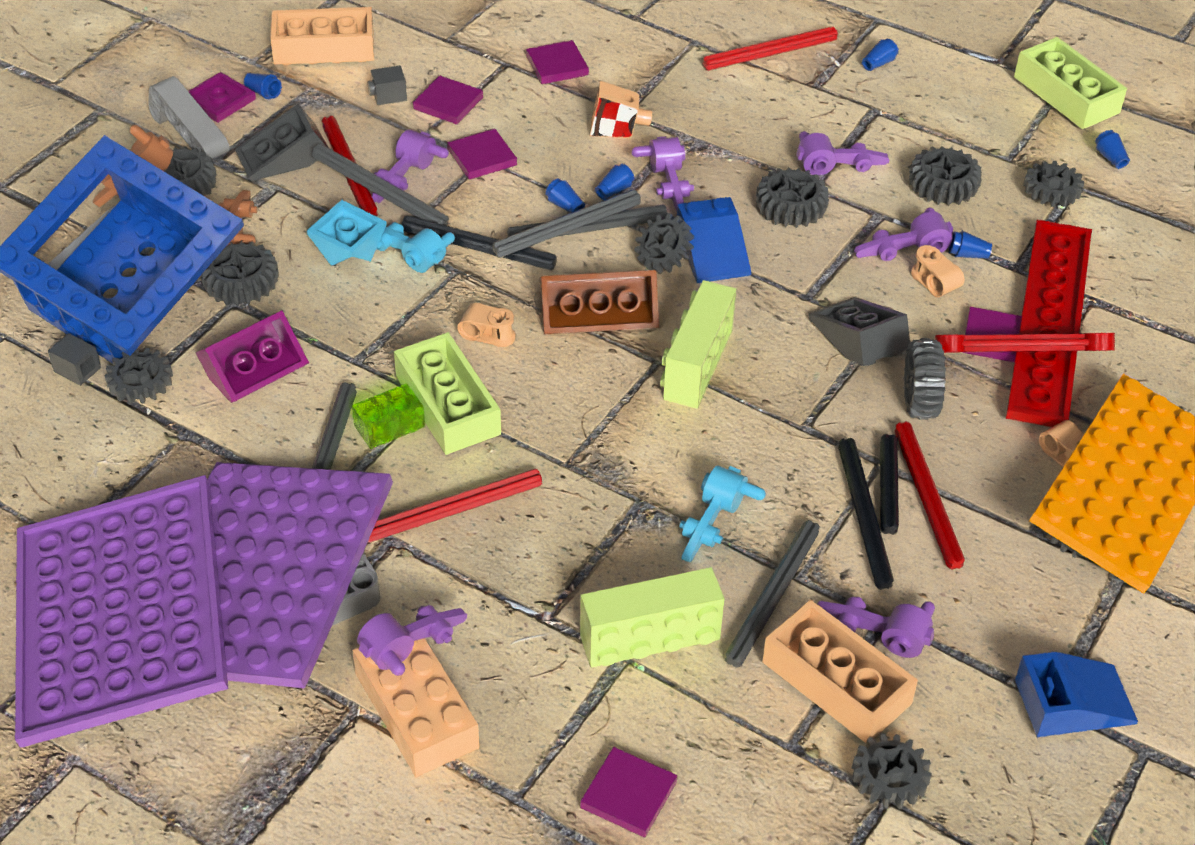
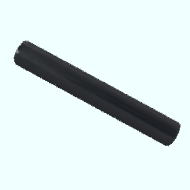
M884 434L881 436L880 525L882 533H890L892 535L898 532L899 527L898 438L894 434Z

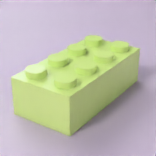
M1058 37L1019 53L1014 77L1081 129H1085L1121 112L1127 88Z
M703 280L698 291L694 290L692 292L689 310L684 309L680 322L681 327L680 329L675 328L671 340L672 346L665 349L662 357V365L666 366L660 382V386L664 387V400L698 409L733 331L737 288Z
M449 332L394 351L396 377L445 455L501 435V410Z
M712 567L581 594L580 637L590 667L609 666L619 661L633 658L641 659L651 654L665 651L673 652L684 647L697 644L706 645L720 640L725 598Z

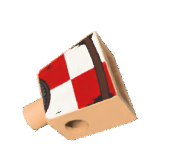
M600 81L591 118L590 136L630 138L635 124L650 126L652 111L639 109L638 93Z

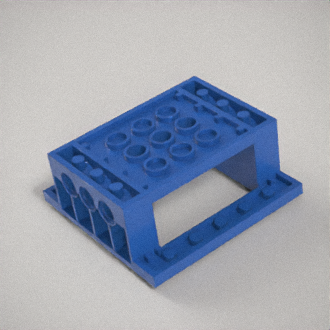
M104 135L0 246V273L13 280L27 308L62 332L71 334L95 346L97 354L113 364V358H123L122 352L129 356L132 355L244 227V223L241 218ZM109 174L120 202L65 262L55 270L33 256ZM147 247L155 248L152 255H141L143 249ZM127 268L137 269L136 273L131 277L122 276L123 271ZM108 289L118 290L117 294L112 298L103 297L104 292Z

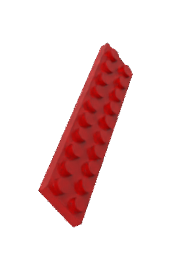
M1043 220L1036 221L1019 334L1080 333L1092 229ZM1077 351L1016 352L1006 419L1053 427L1065 420H1069Z

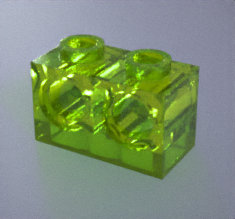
M407 383L352 405L354 426L370 449L425 427L424 406Z

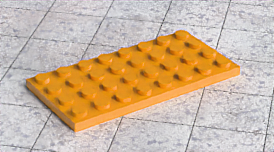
M1123 373L1029 521L1144 594L1152 584L1195 504V416Z

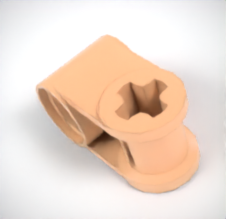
M924 245L917 249V262L912 267L911 275L926 287L933 296L941 297L963 286L965 279L962 270L946 258L937 248Z
M472 303L468 306L457 327L459 334L469 341L492 344L497 347H507L513 344L516 339L515 331L512 329L514 314L506 308Z
M1065 420L1042 432L1039 436V443L1042 450L1063 467L1084 433L1072 421Z

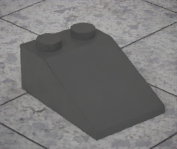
M296 104L235 148V151L249 179L254 181L309 167L318 161L312 156L313 148L318 144L328 146L314 121L299 104Z
M857 297L808 313L809 319L843 356L857 362L861 366L873 365L876 363V360L883 357L897 356L900 353L899 351L907 349L910 344L907 314Z

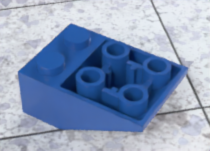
M1059 652L1022 656L1015 682L1036 737L1128 726L1138 723L1113 664Z

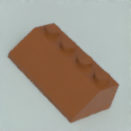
M656 270L541 276L539 278L544 334L659 328Z

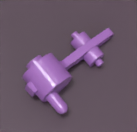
M408 129L403 132L396 144V158L399 161L389 171L381 168L374 174L401 190H406L408 183L404 174L409 167L414 166L422 170L426 169L431 164L434 155L440 158H447L449 151L444 147L436 145L435 139L431 138L430 134L423 131L418 133ZM376 193L372 194L374 202L381 203L384 200L383 197Z
M803 131L799 135L800 144L796 152L797 159L802 160L804 169L806 171L810 170L811 175H823L830 172L836 162L855 165L859 172L868 171L872 165H886L889 163L887 153L867 150L866 145L863 143H856L850 149H835L829 137L825 134L813 133L809 135L808 132Z
M667 136L650 140L647 146L634 147L632 149L634 157L649 156L652 171L654 173H666L668 182L661 183L660 188H657L656 192L657 195H661L663 200L672 199L677 212V204L684 203L683 197H689L690 191H694V185H690L688 180L679 181L675 171L681 170L682 161H685L684 146L680 145L678 137L667 138Z
M927 208L924 213L913 220L910 227L911 232L889 235L888 231L879 230L874 233L873 241L856 246L854 252L858 258L880 255L884 261L893 260L897 255V250L912 245H917L918 247L930 245L942 253L952 243L953 226L950 221L945 222L942 215L935 212L933 208Z
M849 597L845 605L825 601L817 603L854 632L857 628L882 632L881 640L884 646L892 653L901 657H917L921 654L924 645L930 646L934 638L931 617L935 606L930 601L924 602L921 608L911 604L897 605L888 617L866 611V604L860 597Z
M432 605L419 607L415 622L402 626L391 614L382 613L370 619L360 630L357 642L360 645L359 651L366 658L370 657L380 669H389L394 675L400 676L405 672L403 661L411 653L414 641L432 637L437 644L449 643L452 640V627L463 623L468 615L462 608L438 613Z

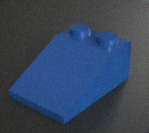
M731 197L677 204V215L692 228L690 232L695 237L689 241L694 248L687 250L686 254L689 256L688 262L697 283H702L703 280L710 282L751 276V268L739 216Z

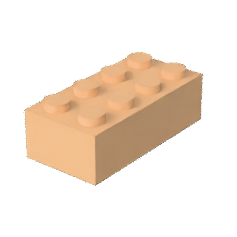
M372 7L272 10L271 46L274 64L291 65L300 63L374 61Z
M809 600L765 639L762 662L866 744L868 738L875 739L913 702L918 679L812 600Z
M425 638L414 641L411 653L403 661L405 672L400 676L394 675L389 669H380L370 657L366 658L359 651V647L352 650L356 676L415 778L479 748L478 723Z

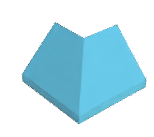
M341 200L307 230V235L331 266L350 257L371 262L386 228V221Z

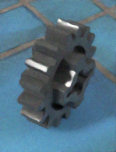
M1042 161L1041 166L1034 163L1033 168H1028L1024 186L1026 187V193H1032L1031 199L1039 198L1041 200L1040 204L1050 202L1051 207H1054L1056 203H1059L1062 207H1065L1066 202L1074 204L1075 199H1080L1084 181L1081 180L1082 174H1075L1076 168L1069 169L1067 163L1058 165L1057 161H1053L1052 164Z
M667 213L665 219L660 214L657 215L656 222L649 219L647 221L649 227L647 229L640 228L643 235L635 239L640 244V246L634 248L635 252L639 255L637 259L648 270H656L658 274H661L663 269L669 273L672 272L673 265L680 268L682 266L680 260L682 258L689 259L686 251L694 248L689 242L695 238L690 232L692 228L680 216L674 217L671 213Z
M146 348L140 353L136 349L131 356L122 352V359L113 358L114 366L106 367L107 374L105 379L107 387H109L111 395L117 396L118 401L127 398L128 403L132 404L135 399H139L141 404H145V398L150 397L152 400H156V393L165 394V386L172 385L171 377H173V372L168 357H162L160 351L151 354L150 348Z
M883 733L880 735L879 742H876L871 737L868 738L866 747L861 745L858 747L857 755L854 757L852 769L854 770L852 780L853 782L860 783L858 792L860 794L869 792L871 794L870 803H874L877 799L883 800V808L886 809L890 802H895L898 809L903 808L905 800L911 805H915L918 796H925L932 775L929 772L930 760L922 759L924 755L923 748L912 749L913 740L909 739L904 744L900 742L899 734H895L893 740H888L887 736Z

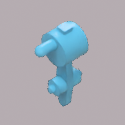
M393 222L385 228L376 250L385 251L389 247L400 249L406 263L413 270L424 273L444 259L446 247L454 242L455 236L453 233L448 232L440 237L433 230L424 228L415 236L409 238L404 235V227Z
M717 465L711 473L705 475L701 485V490L703 491L702 501L710 505L700 521L691 517L686 522L681 521L679 528L683 529L682 535L690 538L682 554V560L691 563L702 544L709 547H714L716 543L721 544L723 537L719 535L720 529L712 526L721 510L733 514L738 509L744 495L756 500H763L765 498V490L748 483L747 476L741 475L740 469L732 466L726 469Z

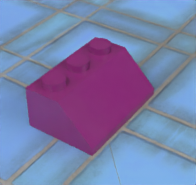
M283 310L196 352L209 380L230 403L309 364Z

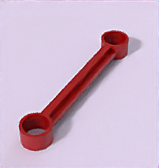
M1115 333L935 335V340L941 343L944 353L1115 351Z

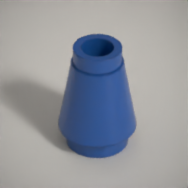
M891 39L880 40L862 59L863 67L868 71H872L894 61L899 52L897 45Z
M248 73L244 78L245 87L267 100L278 97L281 92V81L275 75Z
M1107 130L1096 138V150L1117 169L1128 165L1130 158L1118 133H1114L1113 130Z
M625 164L614 165L598 186L595 187V192L599 198L606 200L631 187L634 181V174Z
M557 178L547 187L545 194L548 197V201L569 213L585 208V203L566 180Z
M963 230L960 233L954 231L952 243L948 251L954 254L955 257L988 259L991 254L992 243Z

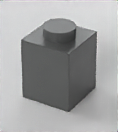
M401 65L371 70V80L367 81L370 96L375 97L377 105L407 101L406 79Z
M67 334L48 350L53 371L80 386L101 369L96 347L71 334Z

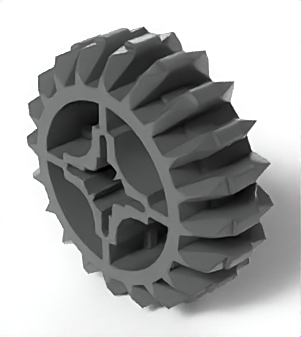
M187 146L183 149L175 147L171 163L164 172L203 196L211 194V190L215 188L217 176L211 157L206 156L205 151L198 152L197 148L188 150Z
M941 146L940 149L931 147L929 151L922 150L921 154H916L909 170L910 185L913 186V191L919 192V197L921 198L927 197L928 202L936 201L938 205L946 203L950 206L953 202L957 205H960L962 201L969 202L970 197H975L982 181L981 166L978 165V160L972 159L971 154H963V149L956 151L953 150V147L945 149Z
M790 167L787 170L778 168L776 173L769 172L768 176L762 177V181L757 187L756 203L760 209V214L766 215V220H774L775 225L779 223L784 224L785 228L788 225H794L795 228L798 225L808 227L809 222L817 223L818 219L823 218L829 204L828 187L825 186V181L819 180V175L817 174L811 175L810 170L803 172L800 171V168L797 170H791Z
M243 241L239 244L230 242V245L226 246L202 273L201 280L209 297H214L216 302L224 301L226 306L230 303H235L237 307L240 303L244 302L250 305V301L256 300L260 302L261 296H269L270 290L275 289L279 277L278 264L271 250H265L263 245L256 246L254 242L244 244Z
M930 338L912 340L906 350L903 389L907 412L911 418H919V420L936 418L943 408L944 392L946 391V368L944 350L938 340H930Z

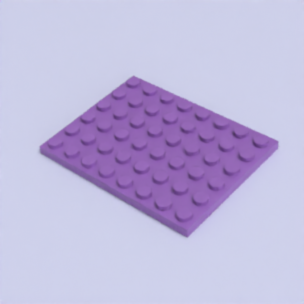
M216 462L208 481L210 484L228 681L305 689L393 484L391 475L387 473Z
M205 475L17 528L15 741L21 748L228 689L210 484Z

